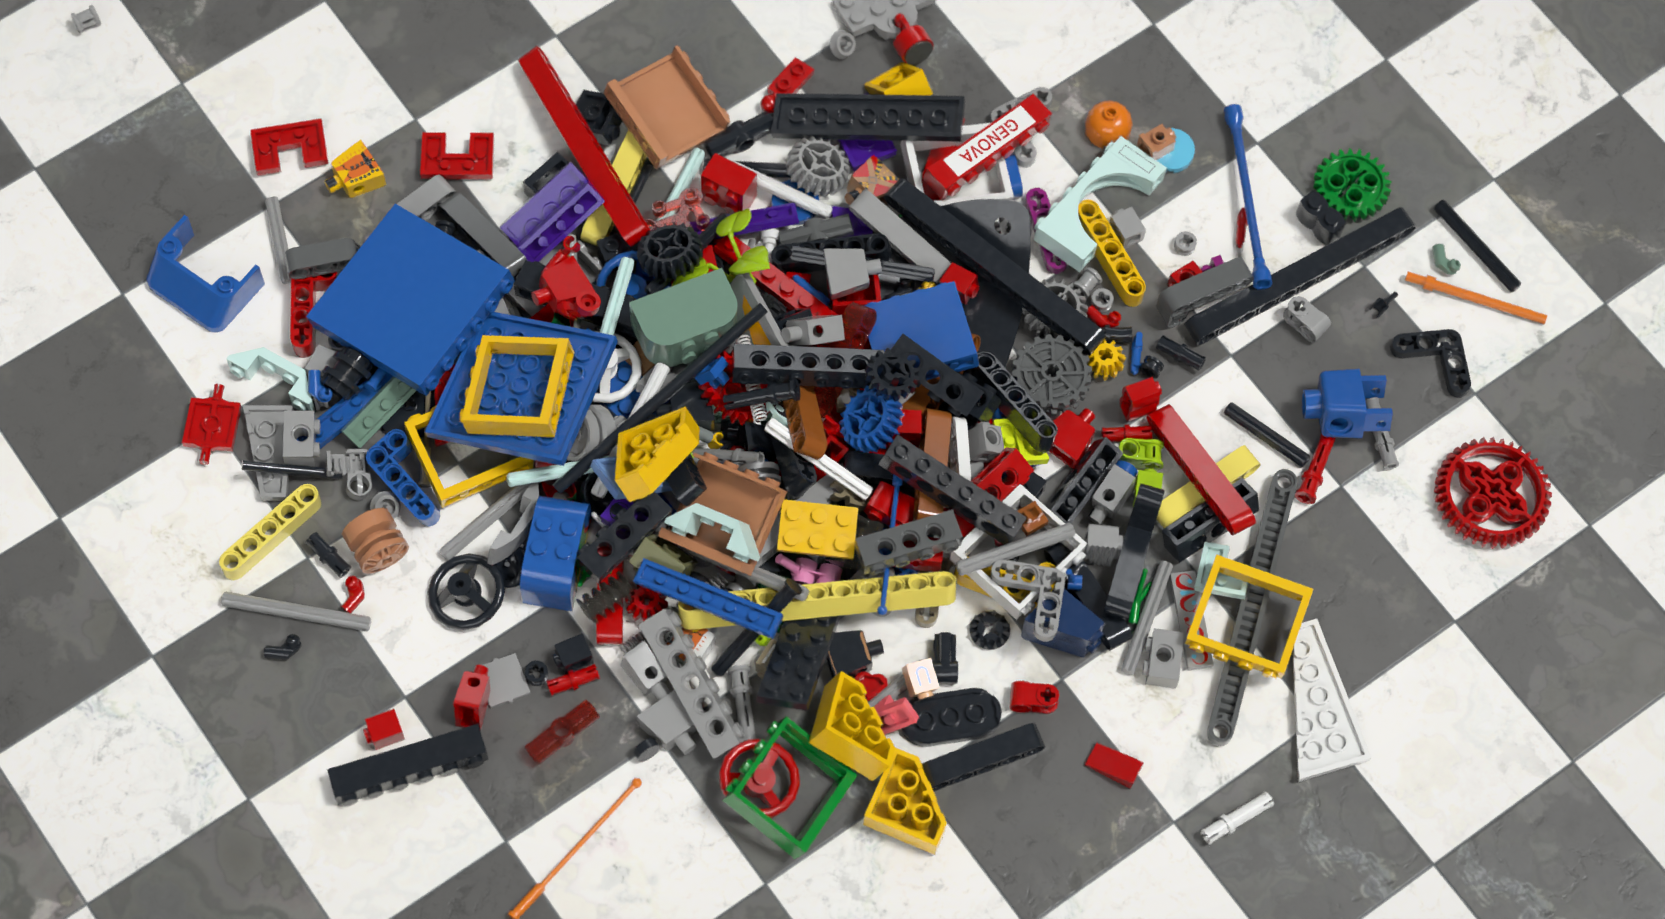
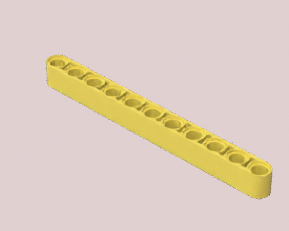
M948 571L889 576L885 605L887 611L950 605L956 600V577ZM884 577L803 584L802 586L809 589L807 599L800 601L793 598L780 612L784 616L782 621L877 612V608L881 603ZM772 588L729 591V593L764 607L779 592ZM678 602L679 617L682 621L681 626L685 629L692 630L736 625Z

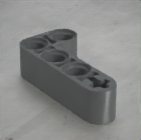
M1237 257L1166 288L1160 293L1156 308L1167 327L1172 328L1181 324L1187 318L1189 311L1246 287L1254 280V277L1243 258Z

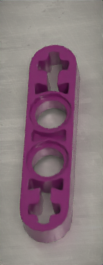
M1041 188L1030 189L1025 200L1033 229L1037 223L1036 219L1039 216L1047 217L1051 208L1048 195ZM1034 196H1037V199H1041L1040 209L1038 210L1037 203L1033 200ZM1038 243L1047 270L1053 274L1064 272L1067 263L1056 256L1057 261H1061L1060 265L1057 266L1053 262V253Z

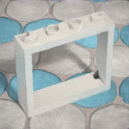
M990 123L963 126L961 142L901 141V149L909 182L924 193L915 151L954 145L959 146ZM1002 157L995 165L1001 193L936 200L935 202L943 206L977 199L1013 201L1014 196L1005 159Z
M1021 484L1002 501L1014 510L1019 505L1023 508L1036 501L1049 520L1048 525L1044 526L1047 530L1065 524ZM975 527L962 540L961 546L951 552L950 560L956 565L957 561L968 558L967 556L988 534ZM1076 533L1074 537L1060 541L1072 551L1056 567L1065 577L1067 576L1066 570L1073 563L1077 566L1086 556L1084 552L1087 543ZM981 569L967 574L1016 620L1022 614L1028 615L1035 607L1034 602L1039 598V592L1031 591L1018 603ZM1052 576L1051 579L1048 580L1050 581L1049 592L1052 590L1051 585L1056 581V577Z

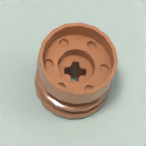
M376 508L367 511L353 519L343 529L342 536L350 550L355 552L354 557L363 573L371 574L382 571L394 565L408 552L409 545L405 538H403L401 531L396 529L397 525L386 508Z

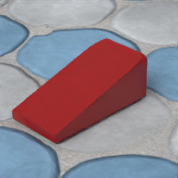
M1096 743L1085 766L1131 789L1144 762Z

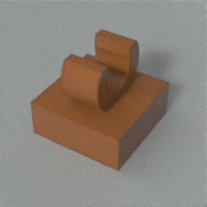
M1036 501L1017 510V512L1027 517L1021 526L1026 536L1048 525L1049 520Z

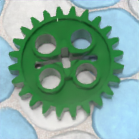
M1351 148L1348 149L1347 154L1342 149H1339L1337 156L1331 152L1329 159L1324 157L1322 165H1318L1313 178L1315 180L1313 188L1317 189L1316 192L1326 199L1329 207L1343 214L1345 220L1348 215L1352 217L1353 221H1356L1358 215L1365 220L1367 213L1374 217L1376 210L1380 212L1383 205H1386L1391 193L1389 188L1392 181L1387 180L1390 173L1383 172L1385 164L1377 165L1378 157L1373 160L1369 159L1370 152L1362 156L1361 149L1356 154H1353ZM1347 168H1352L1354 172L1349 171ZM1362 172H1366L1359 177L1357 184L1354 183ZM1331 183H1336V184H1338L1339 186H1338V187H1337V186H1334V185H1332ZM1346 191V194L1342 198H1339V196ZM1350 198H1355L1358 201H1352Z

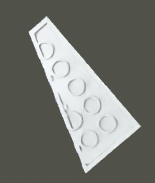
M1314 619L1303 622L1293 647L1298 782L1370 761L1372 758L1318 620Z

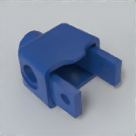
M1360 369L1321 372L1318 388L1303 390V418L1319 419L1321 433L1325 437L1363 438L1364 431H1390L1393 416L1392 408L1366 409L1365 398H1384L1387 382L1386 375L1361 376Z

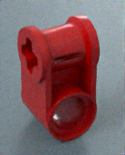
M1014 681L1011 683L1009 708L1019 713L1051 714L1058 707L1059 691L1051 684ZM1045 696L1050 697V702L1045 701Z

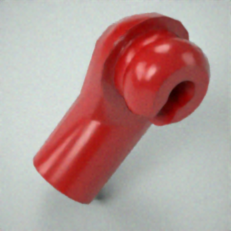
M1093 305L1086 312L1087 317L1099 327H1105V325L1117 327L1122 318L1121 314L1117 311L1102 315Z
M350 576L345 581L349 598L342 604L341 608L347 613H352L365 597L363 583L356 576Z

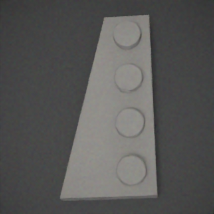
M243 405L254 461L284 464V411H294L293 406ZM256 472L262 501H283L288 497L289 475Z

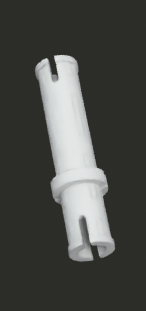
M1263 792L1228 815L1223 814L1219 816L1218 821L1201 830V834L1204 835L1203 839L1208 844H1212L1225 834L1230 835L1234 833L1235 828L1266 809L1273 807L1274 802H1269L1272 800L1271 796L1267 792Z

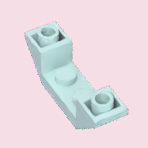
M264 347L231 354L227 357L226 360L230 372L238 378L245 377L251 381L260 367L270 374H274V372L279 374L285 382L294 385L289 391L292 406L298 411L314 410L315 412L312 396L308 392V378L305 369Z
M698 503L665 519L664 523L673 526L672 532L684 537L687 532L696 536L702 522L713 527L715 522L722 524L720 529L732 534L726 549L735 552L734 558L746 563L749 558L755 561L760 559L750 526L742 521Z

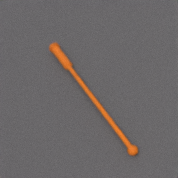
M639 778L632 780V785L541 883H537L517 906L507 913L511 919H519L545 891V886L631 792L635 788L641 787L642 781Z

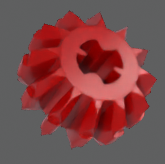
M637 585V589L630 588V596L625 598V603L628 604L626 607L627 613H633V620L635 621L642 617V622H644L661 610L668 608V601L665 600L667 596ZM645 600H650L648 605H644Z

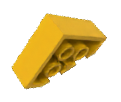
M686 406L618 433L615 482L629 502L652 494L699 444L700 428Z
M841 671L824 686L809 743L874 781L890 767L895 746L890 738L886 739L881 729L883 723L875 707H870L864 696L867 692L863 684Z
M895 747L891 765L882 774L864 815L863 825L935 855L944 836L947 822L943 813H941L930 782L926 778L918 756Z

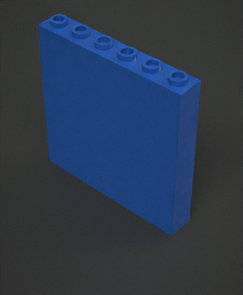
M394 204L311 309L306 318L313 328L344 347L353 348L365 356L372 364L427 396L431 390L437 387L442 375L453 366L454 360L459 353L467 348L472 336L480 331L489 314L497 309L502 297L510 292L515 280L509 269L401 206Z

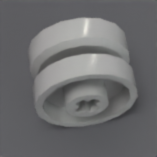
M590 405L567 460L580 461L616 429L613 416L608 409L602 405Z

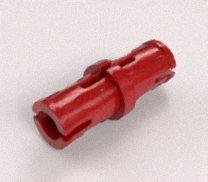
M1124 424L1123 427H1102L1101 437H1106L1111 442H1121L1126 438L1149 440L1152 439V432H1150L1152 426L1130 427L1129 424Z
M595 663L574 672L569 670L567 671L568 674L547 680L546 683L551 696L572 688L576 690L579 689L580 685L599 680L600 676L598 670H596Z

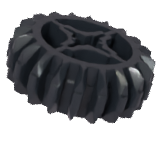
M675 222L672 225L664 223V226L660 228L655 226L654 231L648 230L647 236L641 237V243L638 244L637 248L638 262L643 271L649 277L653 276L656 280L663 278L665 282L669 278H673L676 281L678 276L685 278L686 273H693L694 267H699V262L703 259V244L700 236L693 230L692 226L686 227L684 223L679 226Z

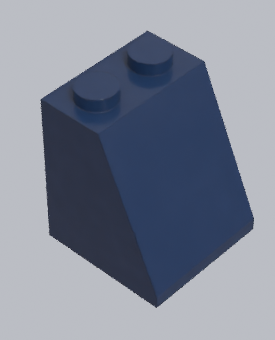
M1065 589L1063 591L1057 633L1052 640L1043 642L1037 639L1034 634L1037 607L1024 620L1021 633L1023 639L1082 658L1088 652L1093 654L1102 643L1100 640L1104 635L1102 631L1105 622ZM1046 599L1042 602L1043 608L1048 611H1052L1057 607L1056 603L1051 599ZM1046 617L1041 628L1043 633L1048 634V631L1051 630L1048 627L1050 618Z

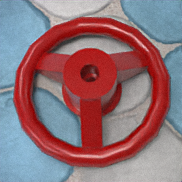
M761 739L745 740L734 746L724 757L719 771L720 788L724 796L728 793L725 790L732 779H738L741 774L730 772L733 762L740 754L753 749ZM774 743L763 762L759 764L743 787L747 795L758 797L770 807L760 809L770 818L785 812L796 800L800 787L799 769L792 755L780 744ZM778 756L784 761L790 776L787 795L781 802L772 790L776 781L772 766Z

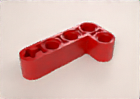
M337 272L329 273L333 274L329 278H324L326 274L305 279L291 278L290 339L295 354L301 358L313 355L316 348V329L313 328L308 320L304 323H299V320L306 318L316 304V292L326 291L337 278ZM301 297H308V299L304 301H299ZM301 335L305 336L306 340H304V344H302Z
M602 546L597 550L598 554L603 557H607L612 553L611 549L606 546ZM624 560L611 574L606 576L599 584L597 583V645L623 644Z

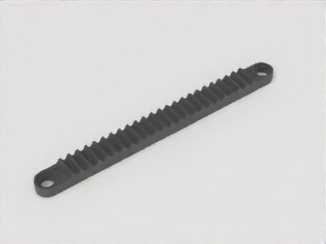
M1288 469L1278 470L1273 476L1249 565L1273 575L1297 487V477ZM1282 477L1289 479L1291 486L1288 488L1280 487L1278 479ZM1248 583L1245 600H1240L1229 646L1254 655L1270 590ZM1231 660L1224 662L1207 729L1208 740L1216 746L1227 745L1234 734L1250 672L1238 667V663ZM1217 726H1222L1227 730V736L1218 738L1214 734L1213 729Z

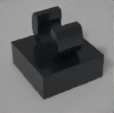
M731 420L721 421L720 432L723 434V438L720 440V443L723 445L733 443L744 447L745 423L741 425L737 420L734 423H731Z

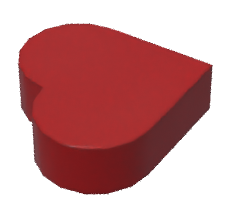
M865 671L858 673L855 677V680L862 683L867 692L864 695L867 702L888 686V680L882 674L871 675Z

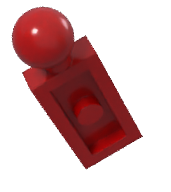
M795 57L767 87V93L770 95H766L761 99V109L764 112L774 113L776 93L796 94L814 75V69Z

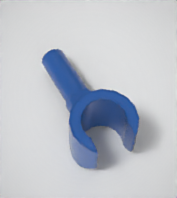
M1067 569V589L1081 590L1082 575H1074L1071 569Z

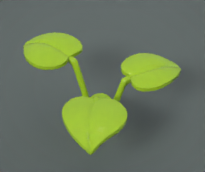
M748 208L727 216L716 228L718 236L728 235L738 259L729 268L730 274L725 273L729 283L733 281L737 274L749 273L754 283H756V279L751 272L770 269L768 250L765 246L751 248L741 257L734 240V232L742 231L751 220V211ZM702 259L699 262V267H694L693 273L687 272L685 278L678 276L676 281L674 280L673 286L708 273L709 269L717 270L719 268L712 263L706 264L705 259Z

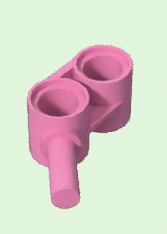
M778 554L775 559L776 563L790 571L791 579L800 585L835 582L841 579L842 569L833 564L824 563L820 565V569H817L818 564L808 558H797L794 562L786 556Z

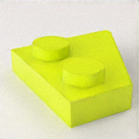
M1008 419L993 420L992 425L1001 427L1004 449L1006 447L1017 448L1030 465L1048 463V454L1036 451Z

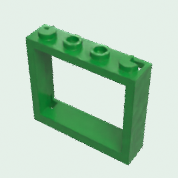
M785 716L780 721L776 722L774 720L766 730L768 735L765 740L761 739L752 750L755 753L751 760L748 758L739 768L741 774L738 779H732L725 790L728 793L723 801L791 857L797 859L807 852L858 774L847 765L810 744L811 736ZM779 735L835 780L797 839L740 794Z

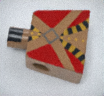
M873 155L852 174L846 188L848 193L845 195V200L850 205L864 189H867L882 203L888 205L884 195L899 178Z

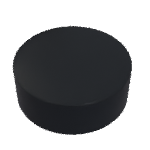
M649 738L639 743L635 747L633 754L639 762H644L656 755L660 750V746L654 738Z

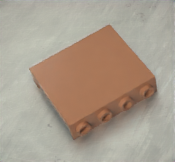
M678 45L674 47L671 54L619 82L616 79L608 82L604 90L605 96L655 169L664 166L700 146L705 141L725 132L730 123L727 111L720 107L714 92L706 87L702 75L693 68L686 52L681 51Z
M704 452L703 456L693 453L692 456L699 459L697 468L707 489L691 505L698 503L749 524L760 555L787 491L779 488L780 482L768 477H766L765 481L758 479L760 474L749 469H745L744 473L738 471L739 466L727 460L724 461V464L717 462L719 457ZM680 503L677 512L689 506H685L682 503ZM702 522L696 536L688 532L685 537L671 531L673 526H670L669 530L661 527L658 537L749 576L752 575L757 561L750 558L746 563L733 557L735 552L726 549L732 534L721 530L722 524L715 522L714 527Z

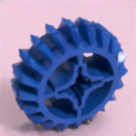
M868 386L865 387L864 391L857 389V396H850V403L844 404L846 407L845 412L840 413L844 419L839 422L842 427L840 432L844 436L846 443L852 445L856 450L867 453L870 451L877 452L879 447L886 449V443L893 442L892 437L894 434H899L897 428L903 425L899 419L905 416L901 411L903 406L899 400L895 401L893 396H890L887 401L885 400V394L881 393V395L876 396L877 389H869Z

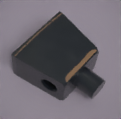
M862 630L835 632L826 657L832 679L841 671L852 678H855L860 672H870L873 664L871 657L884 654L881 639L866 642Z

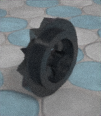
M984 610L982 613L975 615L972 620L970 636L974 643L983 649H997L1007 642L1010 636V623L1007 622L1004 615H1000L995 610L987 612ZM996 623L994 630L996 634L989 632L984 635L985 625L991 626Z

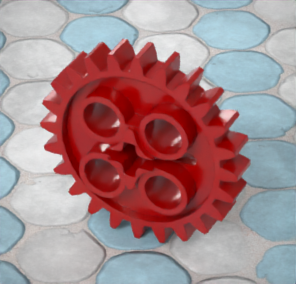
M733 350L729 355L726 351H723L715 359L723 356L728 362L723 371L729 376V380L725 385L722 386L720 384L716 389L711 387L709 382L700 385L699 389L705 390L702 397L709 398V402L706 405H714V413L722 412V419L729 416L731 423H734L736 419L739 420L741 425L746 421L754 423L750 406L729 411L724 407V405L734 402L723 403L724 395L746 392L747 388L746 384L732 383ZM760 384V388L768 387L767 384Z

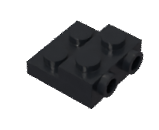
M583 90L576 106L599 144L610 146L613 140L618 139L620 135L619 127L623 121L604 93Z

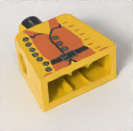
M362 140L356 142L331 162L334 176L324 181L330 193L343 187L350 198L386 185L384 173Z

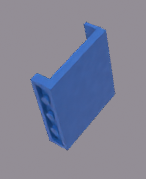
M955 281L940 283L935 287L918 289L901 296L896 295L879 302H870L860 307L862 321L865 325L872 350H884V352L886 348L891 350L903 333L956 372L979 366L977 351ZM914 355L908 356L907 359L909 361H916L913 368H918L920 364L918 357ZM929 370L926 373V380L940 377L939 373L935 370Z

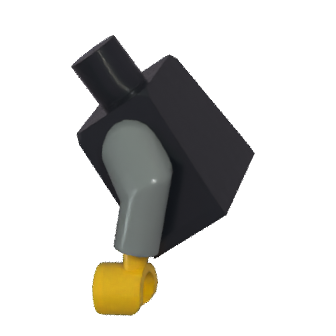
M692 378L669 399V403L663 404L656 410V416L660 417L686 406L700 428L699 440L706 442L710 449H719L723 446L722 443L718 442L723 438V434L721 432L715 434L711 432L714 431L715 427L712 405H706L709 402V398L702 397L705 390L699 389L700 384L695 378Z

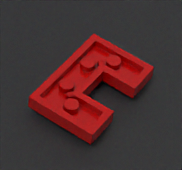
M322 118L250 130L257 176L281 172L278 151L302 147L305 168L329 164Z
M422 132L421 179H431L436 175H441L444 179H493L494 133H470L468 154L446 153V132Z

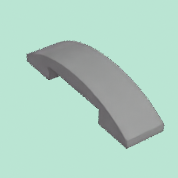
M538 482L529 484L523 494L520 512L523 514L511 534L501 530L489 551L488 564L494 565L507 558L519 548L528 536L539 496Z

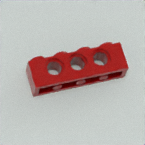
M1006 447L971 482L983 490L988 488L992 496L1003 501L1020 484L1023 486L1029 480V475L1034 469L1017 448ZM1004 471L1007 474V480L1005 483H1003L1001 479V476ZM944 507L943 512L949 511V509ZM955 514L964 538L975 526Z

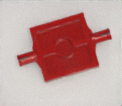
M214 384L212 397L204 399L191 397L182 444L183 447L201 449L199 463L203 465L204 462L205 465L209 464L211 451L233 452L242 406L241 403L222 399L225 388L222 384Z

